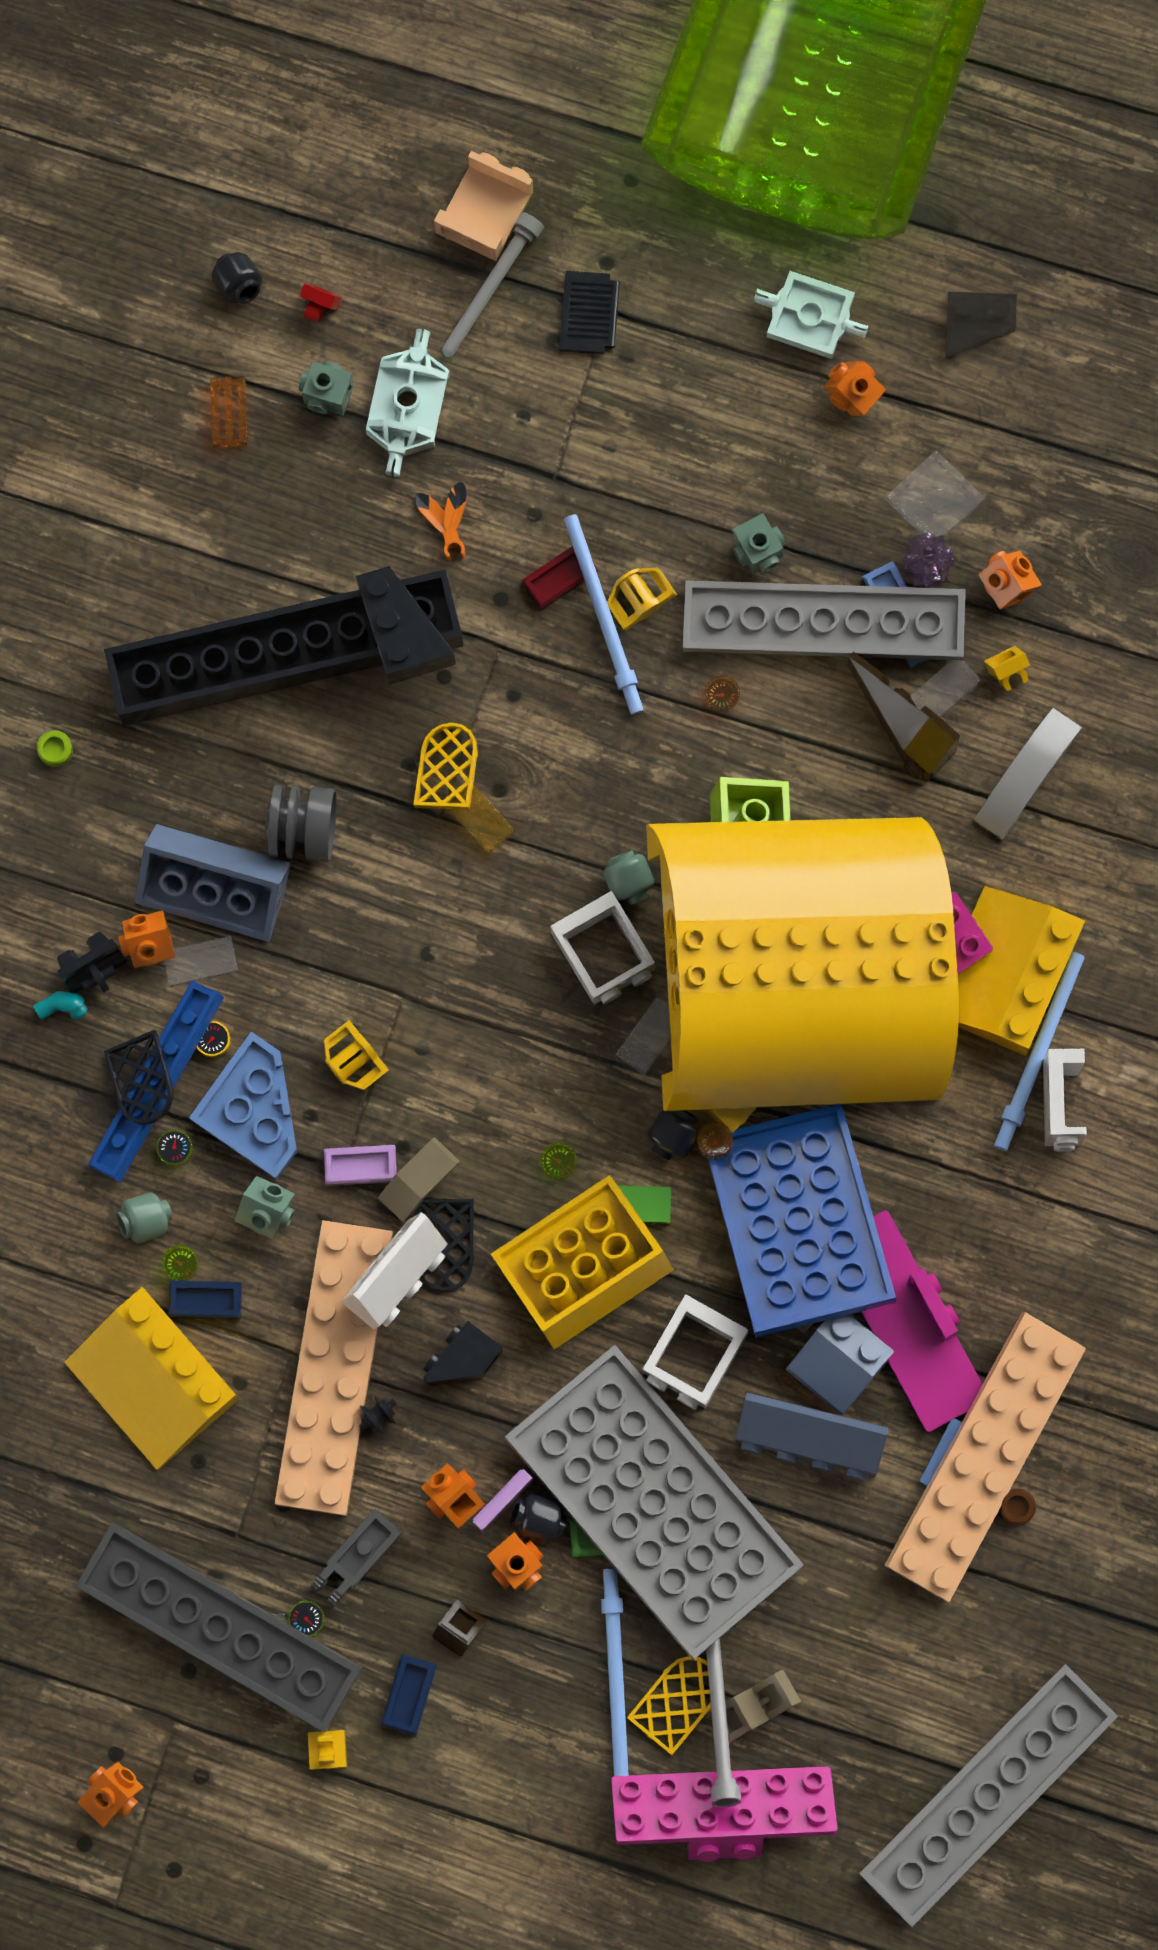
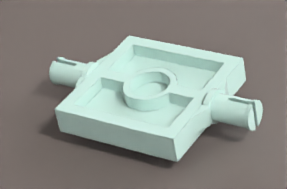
M789 271L785 285L777 295L757 289L753 303L772 308V320L767 331L768 338L830 359L833 357L838 341L845 333L864 340L869 327L868 325L849 320V311L855 297V292Z

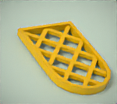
M457 723L441 724L432 729L425 737L420 752L421 756L414 798L415 808L470 810L478 750L475 737L471 730L464 725ZM448 729L456 730L453 733H451ZM444 731L448 737L437 744L433 737ZM464 731L470 736V739L461 745L455 737ZM452 740L458 748L448 756L442 747ZM429 742H431L434 748L426 753ZM471 744H473L472 756L466 750ZM439 751L445 759L434 766L428 758ZM463 752L469 760L458 767L452 759ZM426 763L431 768V770L423 776L424 765ZM449 763L455 771L445 778L438 770ZM468 766H470L469 778L462 772ZM435 773L441 782L431 789L425 781ZM459 774L465 783L455 790L449 781ZM423 785L428 792L420 798L421 786ZM446 785L452 793L444 800H441L436 792ZM467 788V795L465 801L461 797L460 793ZM431 796L437 801V802H424V801H426V800H427L429 797H431ZM455 797L461 802V803H448V802H450V801H451L453 798H455Z
M689 1656L673 1662L663 1671L660 1678L627 1717V1719L647 1734L648 1738L653 1739L670 1755L674 1754L705 1714L711 1710V1702L706 1707L704 1695L710 1694V1689L704 1690L703 1676H708V1671L702 1672L701 1664L707 1665V1661L700 1657L694 1660L697 1661L698 1672L684 1673L683 1662L692 1660ZM679 1663L680 1674L667 1675ZM698 1677L700 1690L686 1692L685 1678ZM680 1678L682 1692L668 1693L667 1680ZM663 1680L664 1694L651 1695ZM700 1695L701 1709L688 1710L687 1696ZM682 1697L683 1710L670 1711L669 1698ZM664 1698L666 1712L652 1713L651 1699ZM646 1701L648 1714L634 1715ZM701 1713L692 1726L689 1727L688 1714ZM684 1715L685 1728L672 1730L670 1716ZM666 1716L667 1730L653 1731L652 1718ZM648 1718L649 1731L635 1719ZM685 1733L673 1748L672 1734ZM668 1735L669 1748L655 1736Z

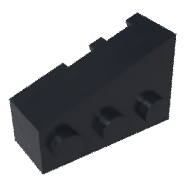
M390 566L356 576L358 589L389 685L456 665L454 652Z

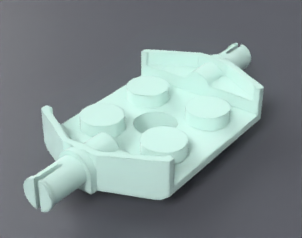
M416 329L413 347L410 346V350L382 357L379 366L366 433L388 451L389 459L385 474L392 476V472L394 477L400 476L402 460L405 455L435 447L434 439L447 379H449L450 375L449 370L427 354L430 331L425 329L423 337L422 329ZM411 391L417 396L416 402L411 406H402L397 401L398 396L402 392Z

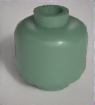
M630 850L607 860L608 866L605 868L603 876L609 890L613 892L618 901L627 899L629 905H632L649 897L647 890L652 888L655 879L644 855H634L633 850Z
M148 1192L123 1201L120 1212L116 1213V1218L125 1239L130 1238L134 1243L140 1244L165 1235L168 1229V1221L172 1220V1212L165 1199L160 1201L154 1193Z

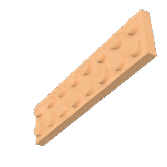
M322 1220L275 1505L347 1516L361 1434L359 1425L363 1422L360 1416L363 1410L360 1408V1405L365 1407L378 1327L372 1329L340 1301L393 1239V1231Z
M1022 1312L884 1566L940 1599L950 1602L996 1517L1004 1497L1010 1491L1085 1352V1347L1028 1313Z

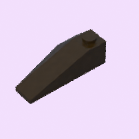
M853 651L848 658L847 666L899 756L905 762L903 764L904 768L914 778L919 779L922 777L926 782H929L956 753L960 735L927 706H924L921 710L916 708V704L911 699L910 694L903 688L891 689L888 686L890 682L887 677Z

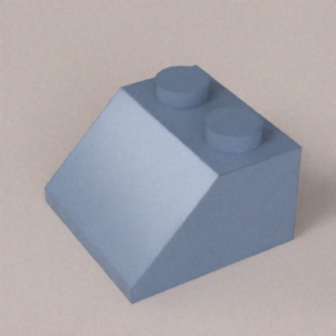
M849 1314L825 1320L787 1367L786 1371L842 1416L885 1366L894 1350Z

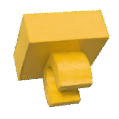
M1016 646L984 661L988 673L999 680L1000 685L1007 691L1012 689L1009 684V677L1014 673L1018 674V678L1023 683L1028 681V675L1024 668L1030 666L1026 654Z
M345 1730L308 1732L310 1770L347 1767Z

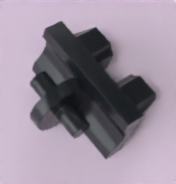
M98 932L89 937L86 942L91 950L90 952L78 958L74 950H67L57 957L60 966L58 973L70 993H76L83 988L87 992L97 985L105 993L110 990L105 980L117 974L115 969L127 963L113 938L109 940L102 932Z

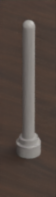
M521 212L514 223L516 228L513 231L515 236L443 345L442 354L445 357H452L525 244L531 243L533 239L536 240L541 234L544 225L535 217Z
M719 1638L706 1649L717 1779L711 1788V1800L713 1806L732 1807L741 1803L740 1786L736 1784V1780L732 1778Z

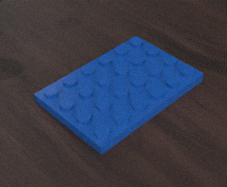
M842 1104L739 1128L734 1133L727 1131L726 1133L730 1136L732 1143L730 1151L721 1158H707L755 1338L896 1303V1295Z

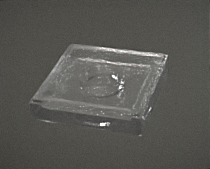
M937 450L886 495V500L933 547L939 544L985 499Z

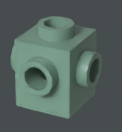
M323 361L322 364L312 362L310 371L303 372L299 383V391H302L304 404L308 405L307 407L310 410L319 414H327L329 411L344 416L354 387L352 373L343 371L341 366L329 361Z
M764 513L732 529V540L736 545L733 548V552L742 567L747 565L750 572L754 574L760 570L762 573H766L780 564L779 560L783 558L782 546L786 545V542L777 526L773 528L770 526Z
M256 1176L243 1194L234 1221L273 1239L281 1227L287 1229L292 1221L295 1209L290 1207L295 1193Z

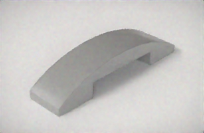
M1052 708L1009 766L973 822L1003 841L1022 814L1023 809L1059 758L1064 755L1082 727Z

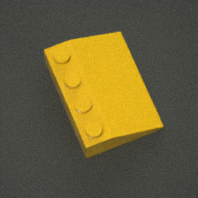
M984 886L972 917L993 949L958 974V1027L1026 1056L1085 920L1053 906Z
M610 1175L491 1253V1256L554 1350L674 1270L662 1248Z
M143 1287L120 1305L64 1362L157 1471L240 1400Z

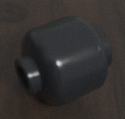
M241 252L228 253L221 256L217 260L211 274L212 282L228 302L234 304H245L255 299L260 292L263 282L261 272L248 255Z
M662 1109L648 1130V1138L654 1143L652 1151L667 1160H670L672 1156L686 1157L700 1136V1128L696 1124L699 1119L687 1110L664 1111Z
M529 1494L523 1500H517L512 1511L510 1526L515 1528V1533L521 1540L527 1542L531 1540L534 1544L547 1546L551 1544L555 1537L561 1538L566 1527L567 1518L562 1516L561 1505L557 1501Z

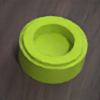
M52 730L44 733L39 738L37 753L44 764L50 767H60L71 759L73 746L65 733Z

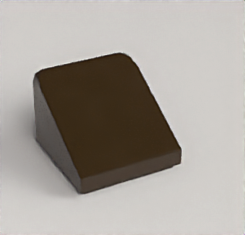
M456 1600L433 1633V1638L458 1656H463L487 1620Z

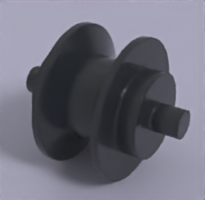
M373 1395L374 1404L370 1408L360 1405V1408L363 1410L360 1416L364 1422L359 1427L362 1431L368 1427L372 1432L378 1429L383 1434L382 1425L385 1422L389 1421L396 1424L392 1418L395 1415L392 1408L397 1403L393 1398L386 1402L383 1397L378 1400Z

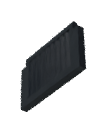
M566 271L559 351L604 354L605 348H615L620 281L610 280L609 273Z

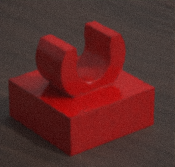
M304 283L299 295L310 300L304 317L316 322H321L326 308L338 310L342 300V296Z

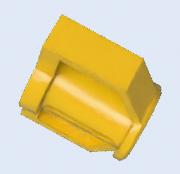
M657 567L636 568L625 573L615 582L607 604L621 627L627 631L639 621L657 612L663 604L675 597L677 593L661 569ZM649 573L662 594L655 598L641 577V574ZM620 589L635 610L631 616L627 615L617 600Z
M350 1020L323 1040L326 1057L325 1063L342 1084H348L365 1090L389 1070ZM350 1033L355 1040L330 1060L329 1049ZM359 1050L361 1051V1054H359L356 1058H354V1059H353L351 1062H349L346 1066H344L342 1069L339 1068L340 1065H342L344 1062H346L349 1058H351V1057H352L354 1054H356ZM369 1060L375 1064L376 1067L356 1083L346 1080Z

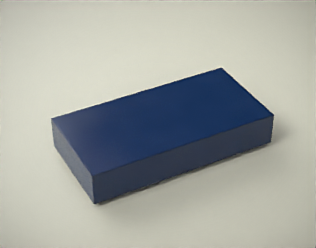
M170 1281L169 1318L241 1319L242 1282Z
M404 1654L401 1655L381 1722L382 1726L417 1735L437 1664Z

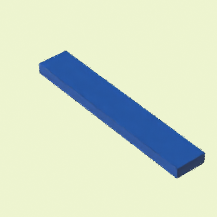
M193 980L190 982L159 1038L173 1088L224 999L220 993ZM154 1046L152 1051L157 1053L156 1046ZM149 1055L144 1067L150 1069L156 1057ZM159 1063L155 1071L163 1074L161 1064ZM141 1070L135 1082L143 1084L148 1073ZM152 1076L147 1087L157 1090L162 1079ZM165 1084V1086H164V1088H163V1090H162V1092H161L162 1094H165V1095H167V1085H166V1084ZM132 1086L126 1097L134 1100L139 1088ZM144 1091L139 1103L148 1106L154 1095ZM159 1097L153 1109L160 1111L166 1100ZM124 1101L125 1108L128 1112L132 1104ZM136 1107L132 1118L142 1119L146 1110ZM119 1109L88 1166L121 1183L154 1123L148 1125L135 1124L126 1118L121 1109ZM150 1113L148 1118L153 1117L155 1114Z

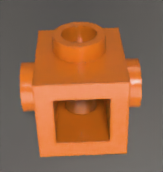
M863 361L840 362L830 371L828 375L830 380L823 387L830 394L829 400L832 404L842 411L846 410L851 416L865 415L886 391L874 378L876 375L875 371Z
M1001 551L987 560L989 566L978 574L984 583L986 592L993 598L999 609L1020 604L1042 586L1032 570L1030 561L1021 551L1009 554Z
M163 910L151 914H138L131 919L122 921L124 935L118 936L124 957L130 955L134 968L154 966L160 961L175 958L172 938Z
M448 1463L433 1474L421 1487L430 1498L425 1503L439 1519L446 1515L458 1529L485 1505L473 1490L477 1486L475 1481L464 1469L457 1473Z
M515 1532L487 1555V1558L496 1568L491 1574L504 1589L511 1585L515 1591L521 1587L527 1591L542 1578L539 1572L543 1569V1565L539 1560L544 1557L531 1540L524 1544ZM514 1560H522L524 1566L520 1570L512 1569L511 1564Z
M117 1762L107 1770L101 1766L88 1779L87 1783L91 1787L77 1803L104 1828L119 1817V1815L125 1818L137 1806L139 1802L135 1797L144 1787L137 1781L136 1776L131 1770Z

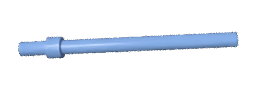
M576 514L564 518V522L617 673L614 678L618 690L623 691L630 714H639L644 709L635 686L638 684L635 672L629 668Z
M1072 952L1011 1104L1006 1105L1001 1117L1003 1124L994 1143V1147L999 1150H1008L1016 1127H1021L1026 1115L1023 1111L1085 958L1079 953Z
M604 1569V1599H601V1612L605 1614L614 1776H629L620 1613H623V1598H619L618 1572L615 1569Z

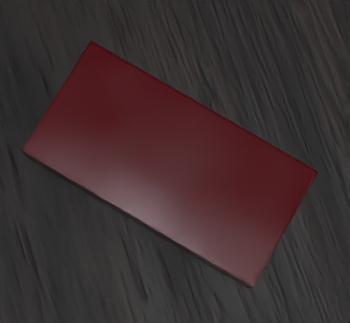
M573 546L521 580V584L541 611L585 582Z

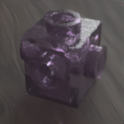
M934 533L919 534L914 537V540L909 541L907 553H902L904 570L906 574L911 573L913 586L940 584L944 580H948L950 566L955 565L952 546H945L944 535L935 536ZM936 555L933 559L925 558V556Z

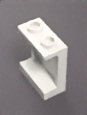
M1048 1049L1043 1060L1045 1146H1054V1151L1057 1152L1074 1151L1075 1146H1080L1087 1135L1086 1127L1065 1126L1063 1076L1080 1074L1085 1063L1084 1049Z

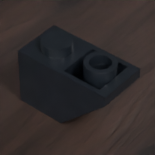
M469 1321L463 1327L458 1324L445 1341L449 1346L440 1356L438 1353H435L423 1368L427 1372L424 1380L430 1386L481 1380L502 1354L503 1348Z

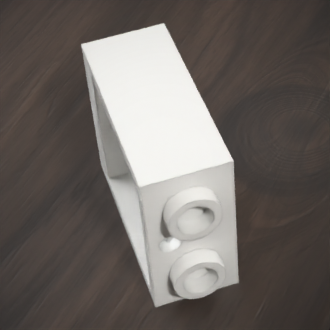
M612 891L550 926L552 936L594 1005L600 1001L603 1004L610 1003L622 994L620 991L622 988L631 983L634 987L639 986L652 977L651 972L655 970V962ZM612 915L641 964L603 986L596 988L568 939Z
M685 1294L643 1368V1374L648 1376L646 1381L662 1392L667 1387L679 1394L677 1400L696 1410L698 1405L706 1409L748 1335V1329ZM685 1315L731 1341L703 1392L656 1367Z

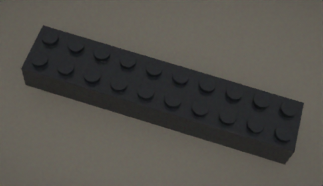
M447 570L400 580L451 649L463 647L462 633ZM359 590L104 649L118 715L123 726L382 666Z

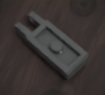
M374 1509L326 1562L328 1564L327 1567L313 1581L310 1588L315 1593L321 1590L336 1571L345 1580L330 1594L326 1602L333 1608L347 1594L351 1587H356L403 1533L379 1511Z

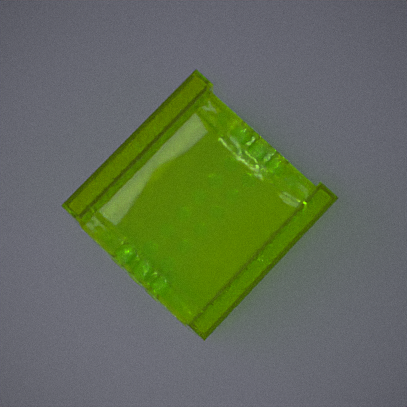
M693 0L643 136L641 147L658 165L675 177L707 194L735 205L837 236L859 239H885L905 233L987 0Z

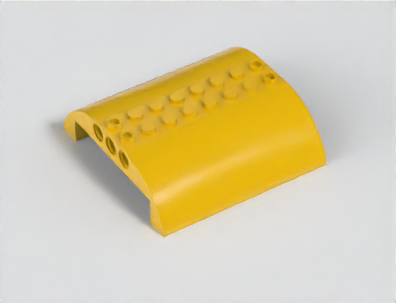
M922 817L646 825L648 861L660 860L673 1065L672 1072L661 1075L664 1111L941 1100L949 1083L955 1060L959 1024V992L954 915L949 876L940 843L926 820Z

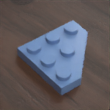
M250 1032L189 1119L275 1180L280 1177L297 1153L282 1056L279 1050L253 1032Z

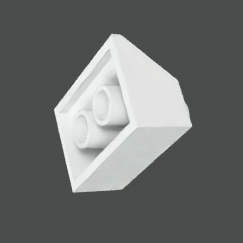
M421 1212L408 1219L340 1301L372 1329L379 1327L381 1324L387 1327L399 1314L400 1310L396 1306L405 1296L407 1299H410L422 1286L423 1283L419 1280L422 1274L427 1269L433 1272L445 1258L441 1251L446 1247L447 1243L428 1217Z

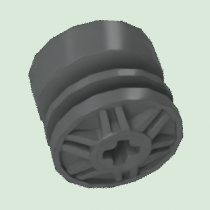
M274 785L272 797L267 806L265 836L268 842L269 857H280L282 844L286 842L287 858H294L298 843L304 844L306 860L331 861L336 828V789L312 787L307 802H301L299 786L292 785L289 801H286L285 785Z

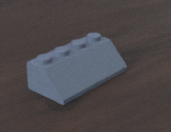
M156 824L144 845L135 903L269 942L285 895L291 863Z
M746 1393L735 1442L742 1444L741 1450L762 1455L764 1449L776 1452V1459L797 1464L798 1458L812 1461L811 1467L814 1469L832 1472L833 1467L847 1470V1477L868 1481L869 1476L876 1477L889 1428Z

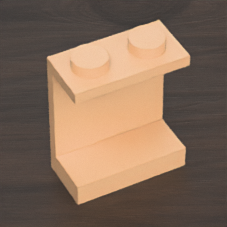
M471 151L468 156L469 168L446 211L440 209L434 220L435 233L497 262L515 228L514 223L521 212L524 211L533 193V179L520 168L512 167L510 169L499 164V161L488 153L477 154Z

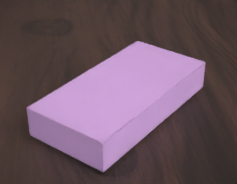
M381 1145L324 1149L326 1186L390 1182L397 1174L396 1146Z
M520 1469L473 1518L474 1525L484 1533L533 1482V1478L524 1469Z

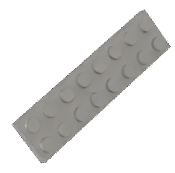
M685 580L683 652L849 657L854 651L860 657L963 660L966 589Z
M1066 1664L1063 1665L886 1845L859 1875L913 1927L1118 1716Z

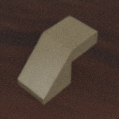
M434 1137L393 1177L378 1196V1199L404 1222L411 1217L429 1193L445 1182L460 1161Z
M783 1669L725 1702L729 1743L801 1702Z

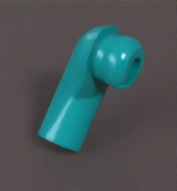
M57 991L33 1005L41 1021L57 1011L68 1012L71 1018L75 1020L82 1018L87 1013V1006L84 1004L83 997L79 994L65 991Z

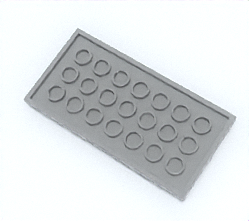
M616 1345L612 1346L504 1438L693 1661L804 1566Z

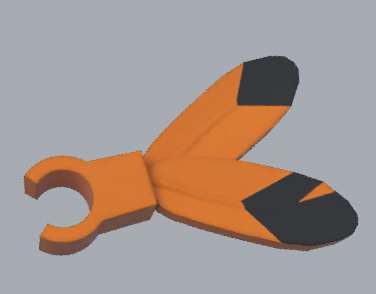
M458 482L450 490L445 511L429 495L424 493H417L415 495V502L419 512L444 536V554L448 562L451 561V555L448 552L454 547L461 550V558H465V547L459 540L457 533L467 501L466 487L462 482Z

